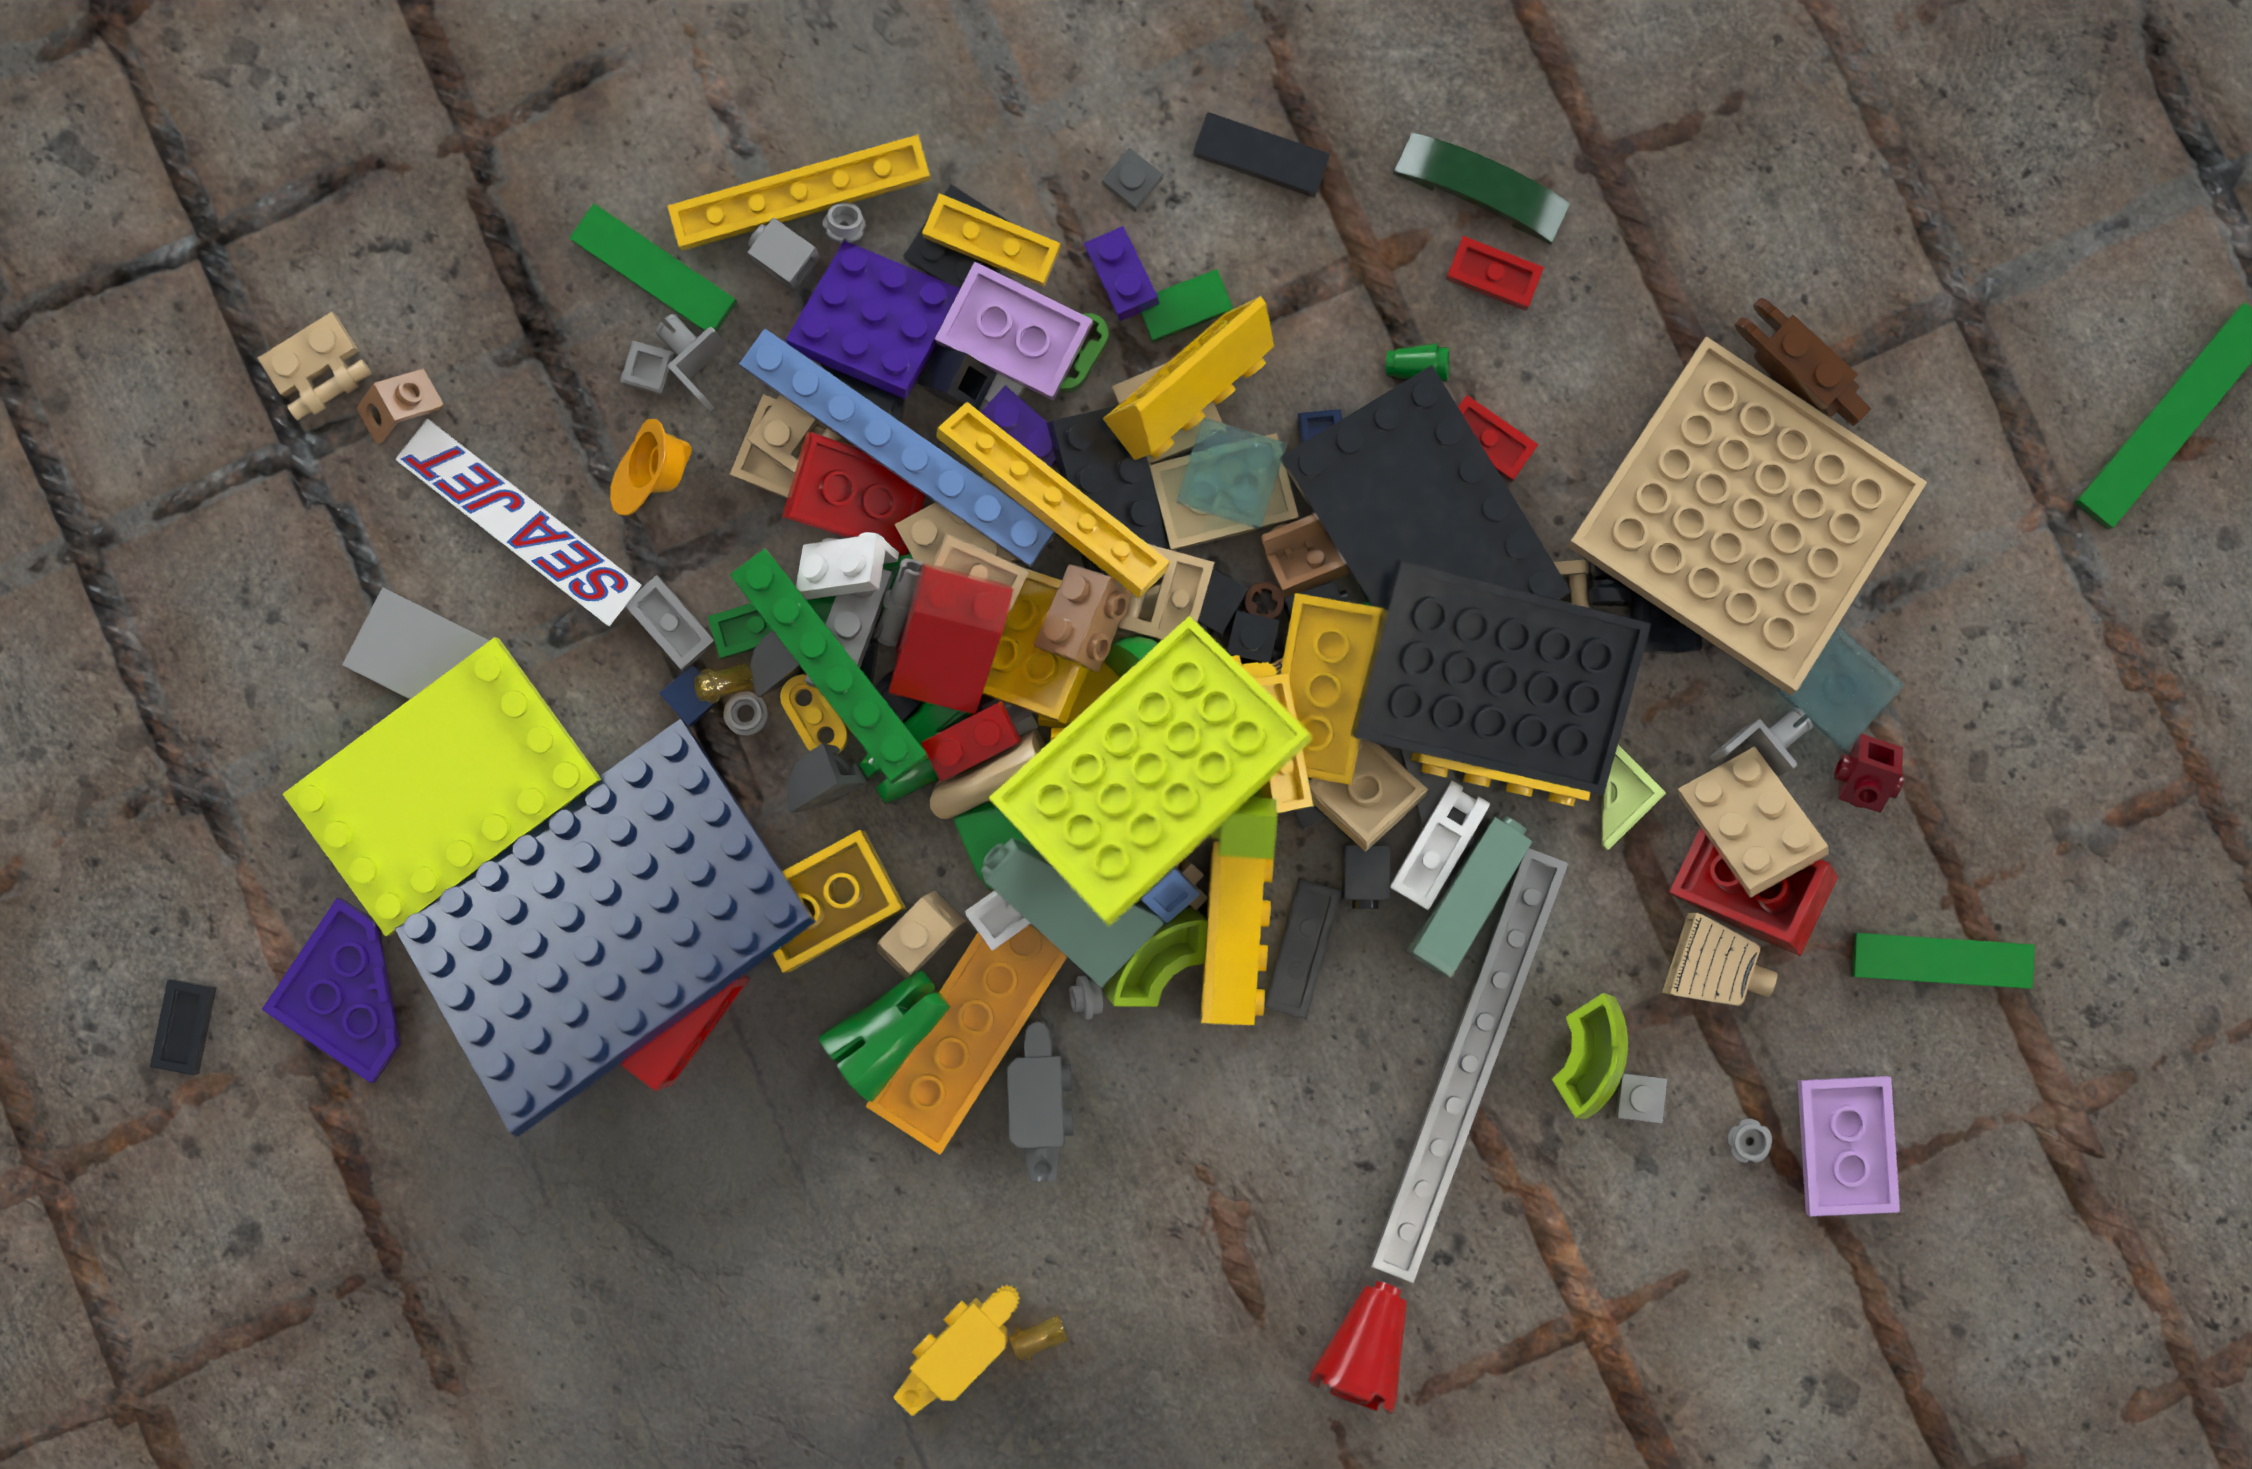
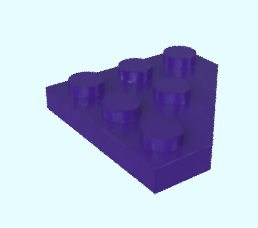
M336 898L261 1010L370 1083L378 1080L401 1046L379 927L371 917L344 899Z

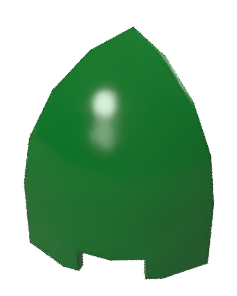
M1139 635L1123 637L1111 644L1110 652L1105 658V663L1118 676L1122 677L1160 642L1156 639Z

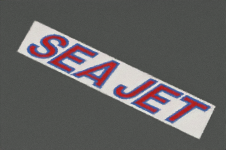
M429 419L424 422L395 459L606 625L610 626L642 586Z

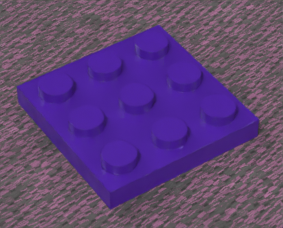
M844 240L788 334L786 343L813 361L906 399L937 344L935 337L960 288Z

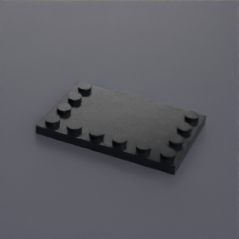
M1432 365L1280 457V461L1369 606L1384 609L1396 560L1560 600L1571 593L1567 583Z
M1396 560L1350 735L1366 741L1604 795L1651 623Z

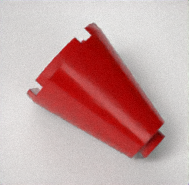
M1376 1281L1374 1287L1365 1286L1312 1369L1308 1383L1319 1389L1320 1383L1323 1381L1324 1385L1332 1387L1329 1393L1331 1395L1374 1411H1378L1380 1403H1383V1409L1386 1414H1393L1397 1402L1407 1301L1400 1298L1402 1290L1381 1281Z

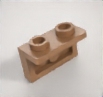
M1313 513L1290 524L1278 525L1270 532L1261 536L1265 558L1284 599L1349 573Z
M1069 564L1034 646L1044 652L1077 662L1088 670L1098 672L1104 659L1110 652L1111 642L1121 619L1128 610L1132 593L1110 576Z

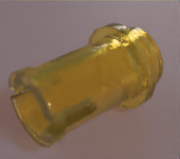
M740 663L737 666L714 672L711 669H704L700 675L694 678V690L700 701H708L714 704L719 701L720 697L752 690V681L745 682V680L753 679V674L746 663Z
M1058 1314L1023 1330L1020 1327H1016V1333L1009 1335L1018 1361L1027 1358L1028 1362L1032 1361V1355L1063 1342H1068Z

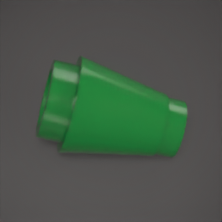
M1439 343L1387 350L1386 376L1408 380L1432 365L1442 382H1448L1450 365L1449 347H1439Z

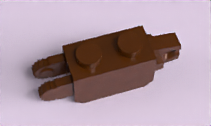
M1759 298L1753 306L1754 310L1776 332L1769 338L1752 321L1741 317L1734 324L1738 333L1757 350L1753 355L1757 363L1785 389L1820 412L1824 411L1830 417L1837 412L1852 426L1859 423L1871 408L1856 393L1860 388L1854 381L1858 374L1794 315L1787 318L1769 300Z

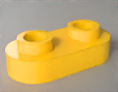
M797 675L790 678L782 687L780 700L809 751L822 744L819 739L821 730L832 728L834 739L828 744L840 749L837 753L838 755L844 750L848 742L849 734L846 724L824 696L821 695V692L817 688L806 684L805 678L807 675ZM804 690L810 691L812 694L811 703L807 706H800L797 702L798 694Z

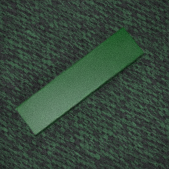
M595 203L592 204L569 237L574 244L703 331L712 327L717 332L738 303L734 297Z
M1853 933L1851 977L2033 989L2035 944Z

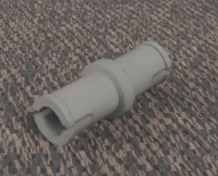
M908 558L901 561L894 585L884 595L883 605L885 607L879 623L873 632V636L875 638L878 637V642L887 646H896L899 635L906 626L922 562Z

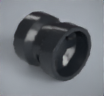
M1589 561L1588 574L1593 578V586L1588 590V604L1595 606L1631 605L1633 603V590Z

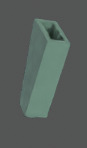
M1505 815L1501 821L1496 817L1489 819L1474 842L1475 844L1472 845L1406 948L1405 953L1439 975L1452 977L1533 842L1524 836L1527 831L1524 826Z
M1011 838L1005 845H996L983 861L985 866L981 869L985 882L1100 987L1164 924L1163 920L1146 903L1139 899L1115 922L1108 926L1036 849L1014 838Z

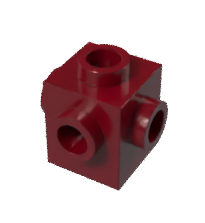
M1860 733L1849 755L1842 754L1836 765L1834 779L1839 780L1838 799L1848 802L1855 807L1881 813L1889 798L1895 799L1902 788L1904 774L1902 773L1903 747Z

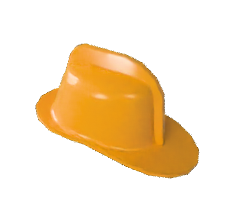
M657 419L645 421L614 473L610 493L613 510L618 515L628 516L640 508L650 493L669 492L675 489L682 479L684 469L691 455V445L686 441L665 433L663 425Z

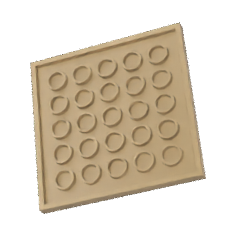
M1706 336L1567 547L1789 695H1792L1802 684L1927 482Z

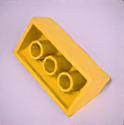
M1259 296L1224 313L1103 418L1134 460L1148 455L1155 459L1165 453L1175 443L1171 437L1182 428L1186 432L1193 428L1205 417L1202 409L1210 402L1217 405L1224 401L1236 390L1232 384L1241 375L1245 379L1252 376L1266 364L1263 356L1274 347L1266 302Z
M1213 841L1211 847L1207 906L1208 923L1200 1021L1201 1023L1254 1025L1255 1016H1263L1265 989H1257L1258 971L1266 972L1268 945L1260 944L1261 927H1269L1271 901L1263 900L1264 882L1272 883L1274 859L1219 856V841Z

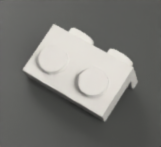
M869 532L862 533L859 537L846 539L826 538L819 543L805 544L802 549L796 588L806 600L879 590L883 564L897 562L899 552L886 542L881 535Z

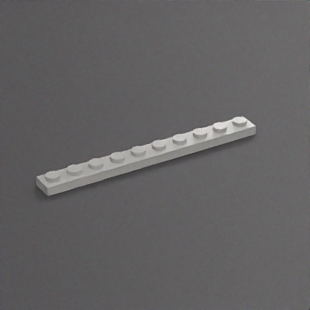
M1529 848L1516 869L1370 1265L1373 1268L1414 1283L1569 864L1567 862Z

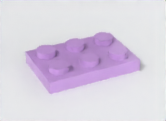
M974 262L935 337V341L943 347L968 353L996 373L1054 401L1093 325V319Z
M1874 1076L1797 1080L1806 1215L1828 1216L1900 1212L1891 1077Z

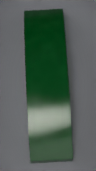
M1416 133L1411 134L1393 173L1433 191L1434 187H1437L1513 222V228L1549 244H1552L1570 203L1548 188L1505 165L1457 145Z

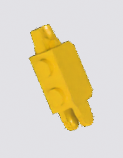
M1008 1284L1006 1286L1002 1285L983 1303L975 1298L967 1306L961 1300L943 1319L948 1325L937 1338L929 1333L913 1349L912 1353L917 1358L909 1368L911 1373L894 1395V1399L906 1412L913 1416L937 1397L941 1401H954L1005 1349L1008 1342L1007 1328L1003 1324L1012 1315L1011 1313L1015 1312V1308H1018L1017 1304H1019L1020 1297L1018 1296L1019 1292L1016 1291L1017 1288H1013L1012 1285L1008 1286Z

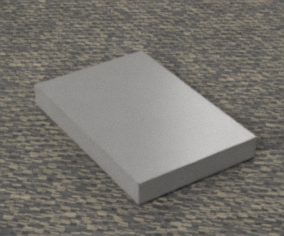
M382 587L342 665L411 699L490 640Z

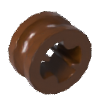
M1261 582L1255 584L1246 594L1244 602L1245 611L1249 614L1277 619L1284 607L1283 594L1272 583ZM1262 591L1272 594L1271 602L1277 604L1273 612L1267 609L1266 615L1259 614L1257 612L1258 605L1252 602L1253 596L1257 594L1258 597H1261Z

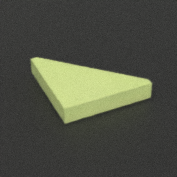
M1619 745L1616 749L1605 793L1601 795V846L1606 851L1666 794Z

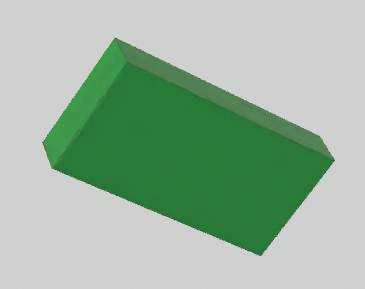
M1215 269L1156 292L1159 305L1140 314L1150 339L1154 343L1219 318L1224 313L1232 310L1233 306L1219 271Z

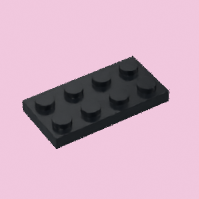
M1116 406L1048 422L1047 427L1060 475L1144 542L1171 550L1147 456L1134 460L1103 420ZM1080 552L1084 569L1110 576Z

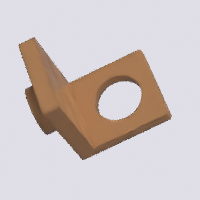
M420 369L373 383L357 406V411L376 444H380L385 441L397 423L438 411L444 404L425 370ZM372 405H375L380 413L381 427L373 418Z

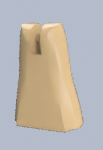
M1034 729L1020 735L1021 742L943 782L938 780L930 797V809L934 815L941 819H951L989 801V797L1046 746L1038 730Z

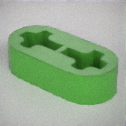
M1093 313L1082 314L1093 319V325L1097 326V336L1101 339L1098 342L1090 340L1083 351L1079 350L1076 356L1078 360L1074 366L1075 373L1078 376L1076 379L1072 377L1066 378L1059 391L1070 393L1080 389L1107 347L1109 341L1108 326L1099 315Z

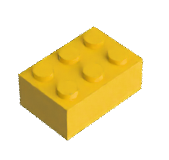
M858 830L783 871L816 923L778 949L773 955L782 973L791 972L906 910L902 899L865 831Z

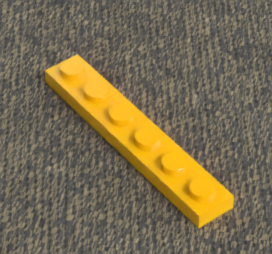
M914 135L667 205L678 246L681 251L754 231L762 224L767 226L773 217L781 223L828 210L837 203H853L931 180L919 135Z
M968 402L938 427L937 439L1136 597L1140 598L1167 572L1169 560Z

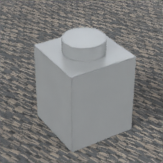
M774 217L767 226L764 224L760 225L748 243V246L751 248L747 253L753 263L794 292L798 290L821 258L815 246Z

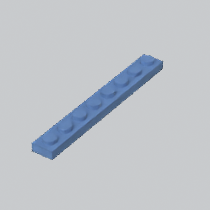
M767 329L762 331L739 363L740 367L1028 567H1032L1056 533L1026 508Z

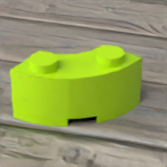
M1184 908L1168 924L1163 921L1164 924L1104 984L1103 993L1113 1006L1158 1007L1162 990L1172 976L1186 967L1205 963L1208 920L1198 910Z
M1602 993L1566 1016L1572 1033L1571 1053L1564 1068L1552 1078V1081L1575 1118L1588 1119L1607 1103L1621 1081L1627 1062L1628 1034L1625 1019L1615 996Z

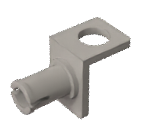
M676 314L669 315L664 319L675 330V333H671L662 322L656 328L657 336L662 338L678 355L667 366L709 412H712L715 409L713 405L689 379L726 346V343L712 327L706 329L697 338Z
M1792 707L1771 728H1768L1761 719L1745 726L1709 757L1714 762L1729 754L1747 739L1753 747H1756L1773 772L1780 776L1793 770L1798 765L1786 749L1806 732H1809L1813 728V724L1808 717L1802 723L1799 722L1793 727V724L1806 713L1800 708Z

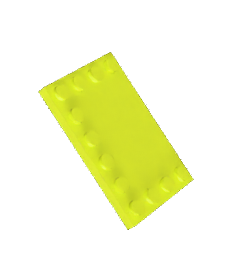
M1188 616L997 789L989 799L1097 915L1110 926L1313 739L1311 734L1200 625Z
M494 637L285 791L283 796L383 934L390 936L396 932L394 928L405 923L410 915L419 913L441 897L445 890L459 884L478 870L483 863L499 855L514 844L519 837L532 831L550 818L554 812L562 809L587 791L592 785L601 781V778L501 640Z

